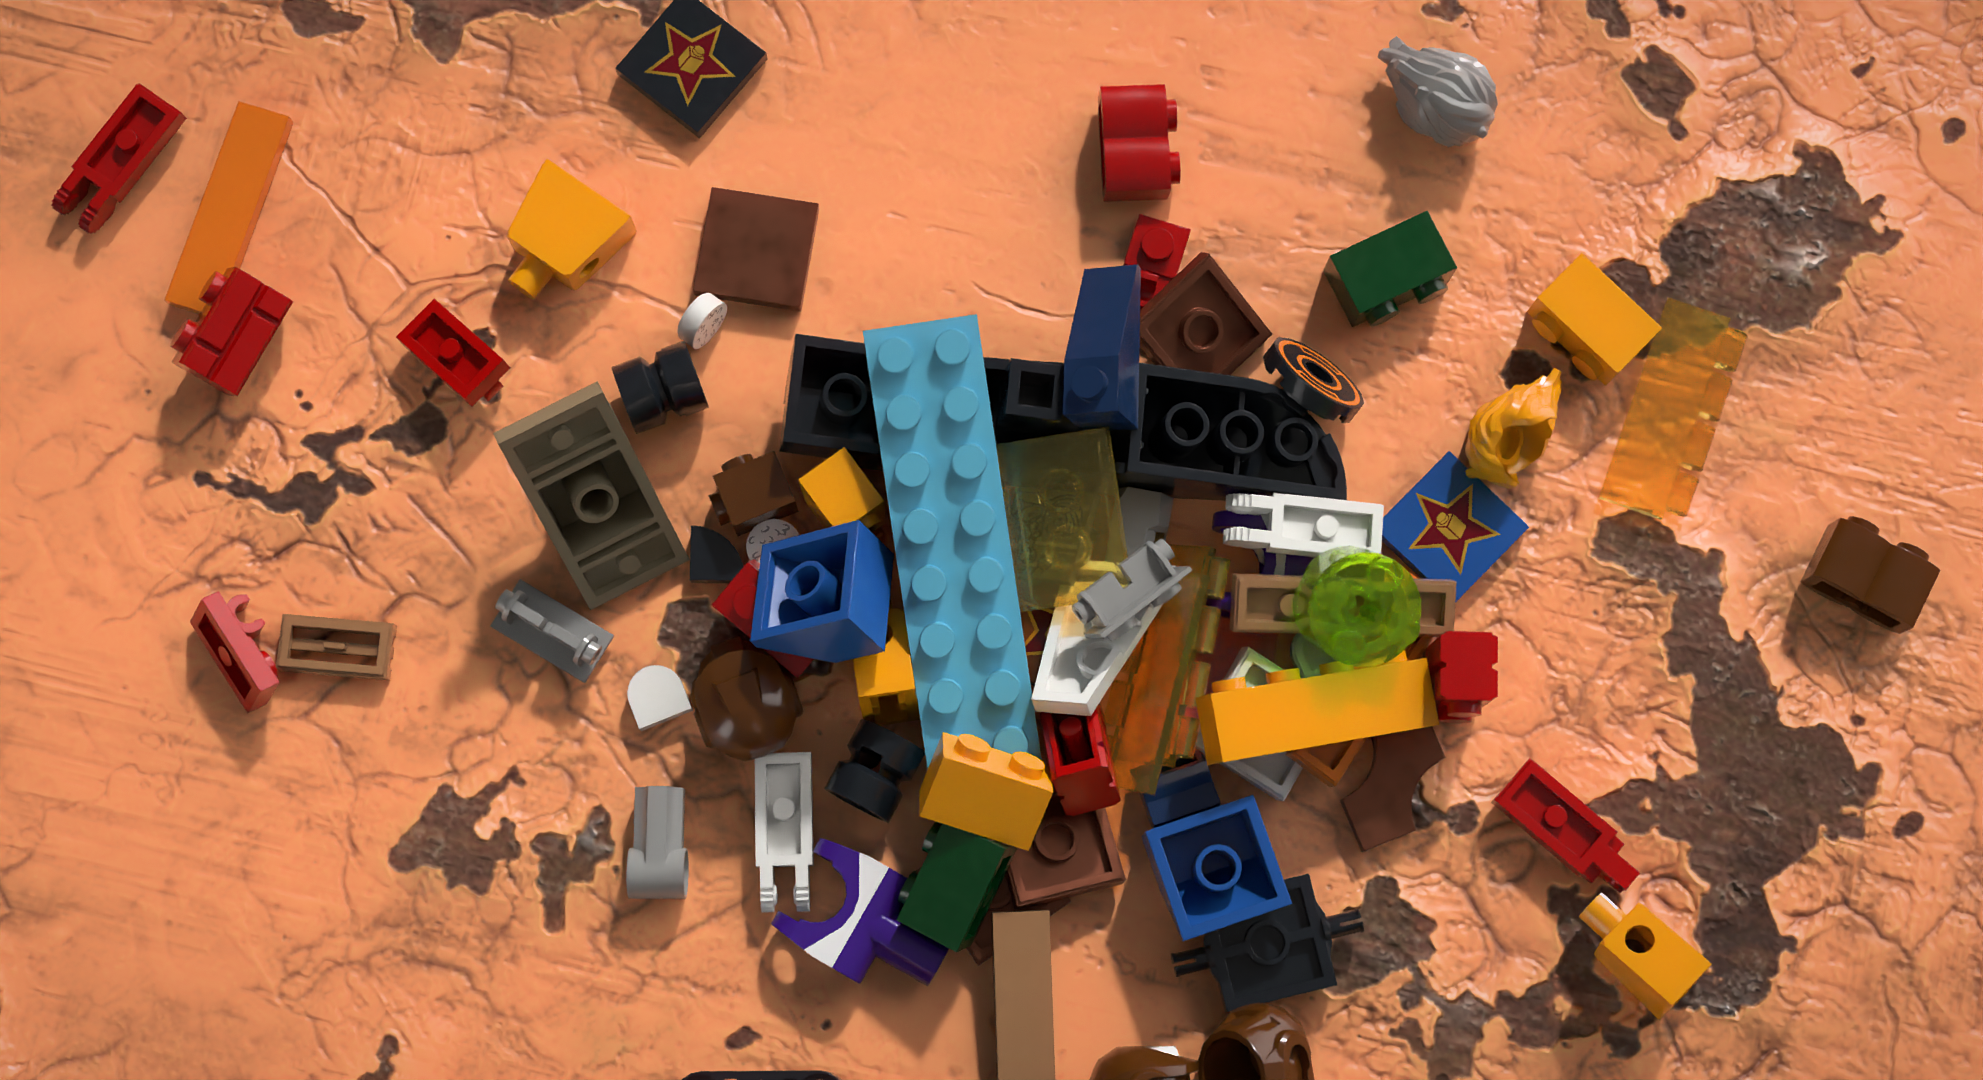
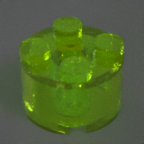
M1341 546L1321 553L1306 567V572L1299 586L1296 587L1293 596V613L1302 635L1321 652L1347 665L1371 667L1392 660L1417 639L1420 632L1421 618L1419 590L1410 573L1395 559L1365 548ZM1358 595L1364 598V605L1359 608L1360 614L1355 617L1349 614L1348 610L1356 606L1355 596Z

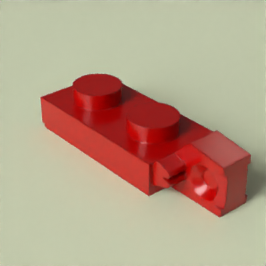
M1530 758L1491 802L1574 874L1583 877L1589 883H1593L1599 876L1621 893L1624 890L1626 891L1640 874L1638 870L1618 854L1625 845L1615 836L1618 832Z

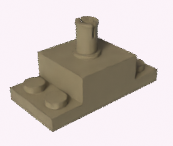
M598 381L493 433L501 451L590 610L690 560Z

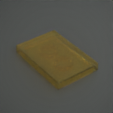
M1109 427L996 444L1020 612L1074 605L1078 602L1077 594L1084 591L1107 572H1112L1122 587L1129 583L1117 566L1128 557Z

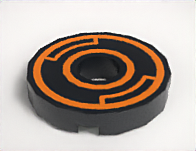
M1278 337L1263 356L1267 372L1272 374L1277 369L1284 377L1280 382V385L1284 388L1283 391L1301 406L1323 419L1334 421L1338 415H1341L1339 417L1341 423H1350L1364 405L1362 394L1353 381L1326 357L1303 343L1290 338Z

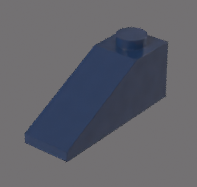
M1138 264L1084 269L1064 359L1063 415L1084 433L1138 429L1141 268Z

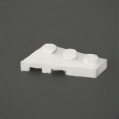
M1083 560L1075 586L1061 584L1031 698L1036 712L1091 716L1163 605L1153 607L1151 603L1134 615L1138 620L1137 624L1115 640L1110 641L1107 636L1104 639L1085 637L1083 633L1094 626L1092 621L1083 624L1074 614L1072 605L1078 602L1077 594L1084 591L1107 572H1112L1122 587L1129 583L1117 566L1121 562Z

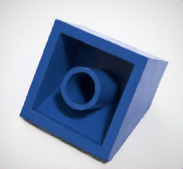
M860 520L763 544L750 642L757 648L833 663L885 652L894 554Z
M1254 795L1145 831L1141 836L1160 892L1182 941L1292 904Z

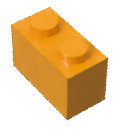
M1583 253L1536 298L1527 310V313L1533 318L1532 324L1542 337L1552 343L1558 341L1573 355V364L1585 377L1593 381L1598 379L1605 386L1662 329L1654 319Z
M845 447L798 479L805 503L824 529L860 520L878 539L884 534L881 526L887 523L884 500Z
M943 732L919 790L920 817L1029 851L1053 794L1050 767L1045 765L1036 756L1026 752L1010 754L991 748L986 741L974 735L961 734L957 737Z

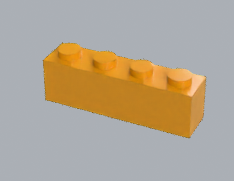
M1402 650L1372 656L1373 667L1354 670L1353 660L1347 659L1320 664L1319 676L1301 678L1299 668L1266 673L1267 684L1247 687L1245 677L1212 682L1213 693L1195 698L1207 765L1439 725L1427 657L1407 661L1406 651Z

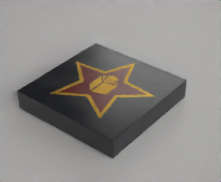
M674 0L615 69L617 75L700 139L768 58L767 53L699 0Z

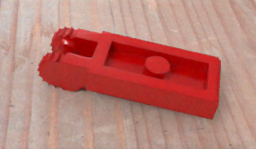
M136 84L71 166L74 170L54 195L53 203L51 204L52 208L61 215L69 214L87 195L91 182L100 190L89 202L88 207L84 209L80 219H78V225L88 234L96 233L114 213L117 201L119 203L122 202L187 118L182 112L142 84Z

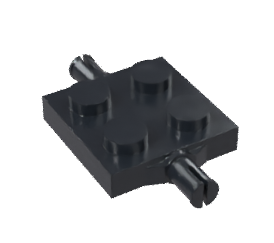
M1309 874L1284 879L1292 901L1291 905L1206 933L1203 937V947L1171 953L1172 964L1191 959L1195 960L1193 963L1174 967L1175 975L1179 977L1209 969V972L1218 983L1225 1012L1233 1011L1238 1007L1248 1004L1266 1003L1336 986L1337 981L1330 958L1332 939L1359 932L1363 933V922L1340 926V923L1362 918L1360 911L1356 908L1352 911L1326 917L1316 902Z

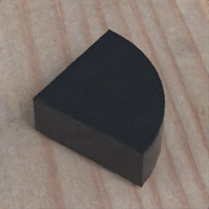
M691 525V583H730L744 567L735 547L718 532L706 527Z

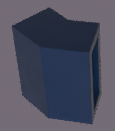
M1198 749L1133 771L1152 829L1221 806L1207 761Z

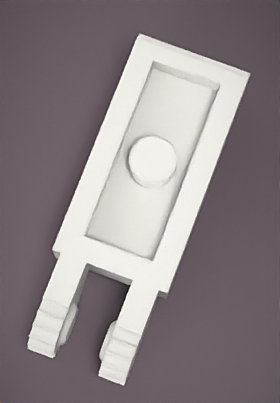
M1240 493L1226 495V510L1236 514H1268L1267 530L1248 529L1246 527L1226 528L1223 533V544L1248 549L1266 548V552L1373 564H1377L1381 560L1384 505L1283 493H1273L1271 496Z
M811 752L771 753L765 757L755 759L756 867L760 868V902L762 913L774 912L775 905L777 904L778 894L777 886L775 885L774 867H795L794 904L796 905L797 912L810 911L809 866H814Z

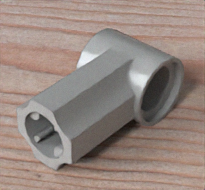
M670 786L635 787L633 847H630L628 851L626 871L627 895L629 899L687 898L689 860L688 850L684 848V788Z

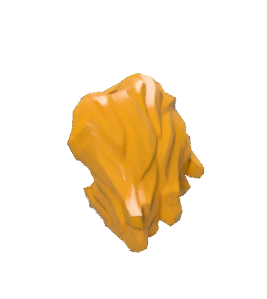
M1554 368L1548 377L1542 375L1535 382L1527 385H1514L1506 393L1477 409L1476 415L1473 416L1469 423L1468 442L1465 447L1470 466L1465 470L1468 478L1488 480L1495 485L1507 489L1515 488L1519 485L1517 473L1541 458L1548 445V439H1551L1557 419V402L1562 390L1560 370Z

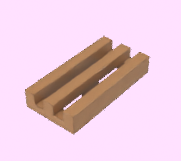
M283 614L276 668L283 672L390 681L392 671L390 669V660L393 659L394 655L392 644L393 637H396L397 626L394 623ZM294 628L378 635L380 639L379 645L293 638ZM291 650L377 657L376 666L291 659L290 655Z

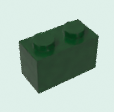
M1425 211L1330 255L1323 272L1351 326L1354 327L1368 321L1370 326L1373 327L1396 316L1400 312L1398 306L1416 298L1419 304H1423L1445 293L1448 290L1446 283L1450 281L1457 266L1429 212Z
M935 822L922 846V851L928 854L919 873L913 871L900 891L898 901L904 905L897 921L955 952L971 946L1015 855L1017 847Z

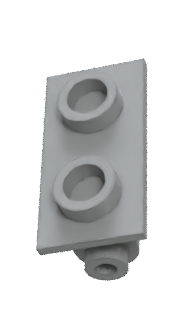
M1159 539L1155 543L1147 541L1142 547L1117 565L1129 583L1122 587L1114 574L1107 572L1084 591L1077 594L1078 602L1072 605L1074 614L1083 624H1087L1089 621H1092L1094 624L1083 634L1086 638L1104 639L1107 636L1110 641L1121 637L1137 624L1138 620L1134 616L1136 613L1150 603L1153 607H1157L1174 597L1182 589L1178 581L1189 574L1192 569L1190 566L1172 567L1169 560L1175 555L1171 547L1163 539Z
M521 579L512 592L506 589L501 594L495 605V609L499 610V613L490 625L495 630L586 683L614 638L613 634Z

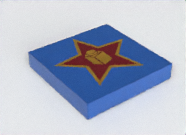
M1448 451L1383 517L1382 542L1421 579H1451L1456 581V603L1529 526L1480 479L1468 478L1465 472L1468 468Z

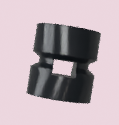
M685 341L662 348L661 351L656 352L654 363L649 364L642 357H637L612 366L614 378L636 434L665 424L667 411L673 410L679 416H688L709 408Z
M861 719L847 745L851 753L850 759L838 761L824 789L853 807L889 823L903 797L899 785L902 781L912 780L925 756V751L898 734L874 722ZM881 761L879 772L873 771L872 768L876 767Z

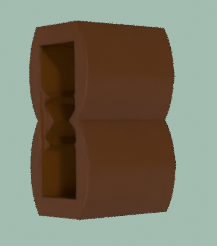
M1850 516L1848 519L1839 518L1830 523L1800 582L1817 594L1852 609L1868 621L1889 631L1900 634L1912 629L1939 575L1940 569L1928 561L1929 555L1921 548L1904 542L1898 543L1897 546L1889 543L1878 535L1880 530L1876 525L1863 518Z

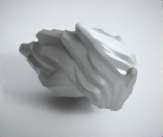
M1397 36L1389 41V48H1383L1379 51L1378 58L1388 65L1385 72L1398 99L1396 107L1403 122L1417 133L1432 137L1435 142L1447 147L1461 146L1479 138L1483 139L1488 135V130L1495 118V110L1498 105L1495 93L1496 85L1485 65L1479 63L1477 58L1466 53L1452 52L1435 47L1422 48L1418 51L1407 46Z

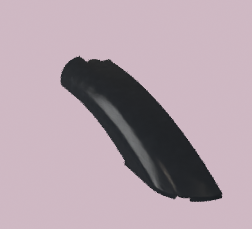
M795 334L783 403L785 406L779 452L829 458L845 447L860 468L883 471L865 344ZM983 357L1002 485L1020 487V485L1054 488L1056 484L1061 483L1067 489L1118 495L1119 488L1133 487L1160 492L1178 499L1226 501V495L1228 496V494L1233 493L1271 496L1273 493L1347 500L1345 470L1342 458L1331 434L1326 435L1306 408L1288 396L1283 389L1275 385L1245 377L1139 363L1138 429L1084 433L1062 414L1061 423L1049 436L996 428L1001 374L1010 359ZM1036 361V362H1043V363L1064 365V363H1062V362Z

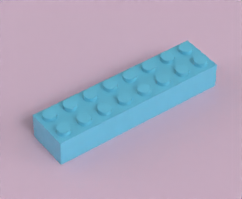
M977 314L863 331L927 768L930 765L943 732L957 737L961 734L974 735L986 741L991 748L1010 754L1026 752L1042 761L1035 711L1031 700L1032 690Z

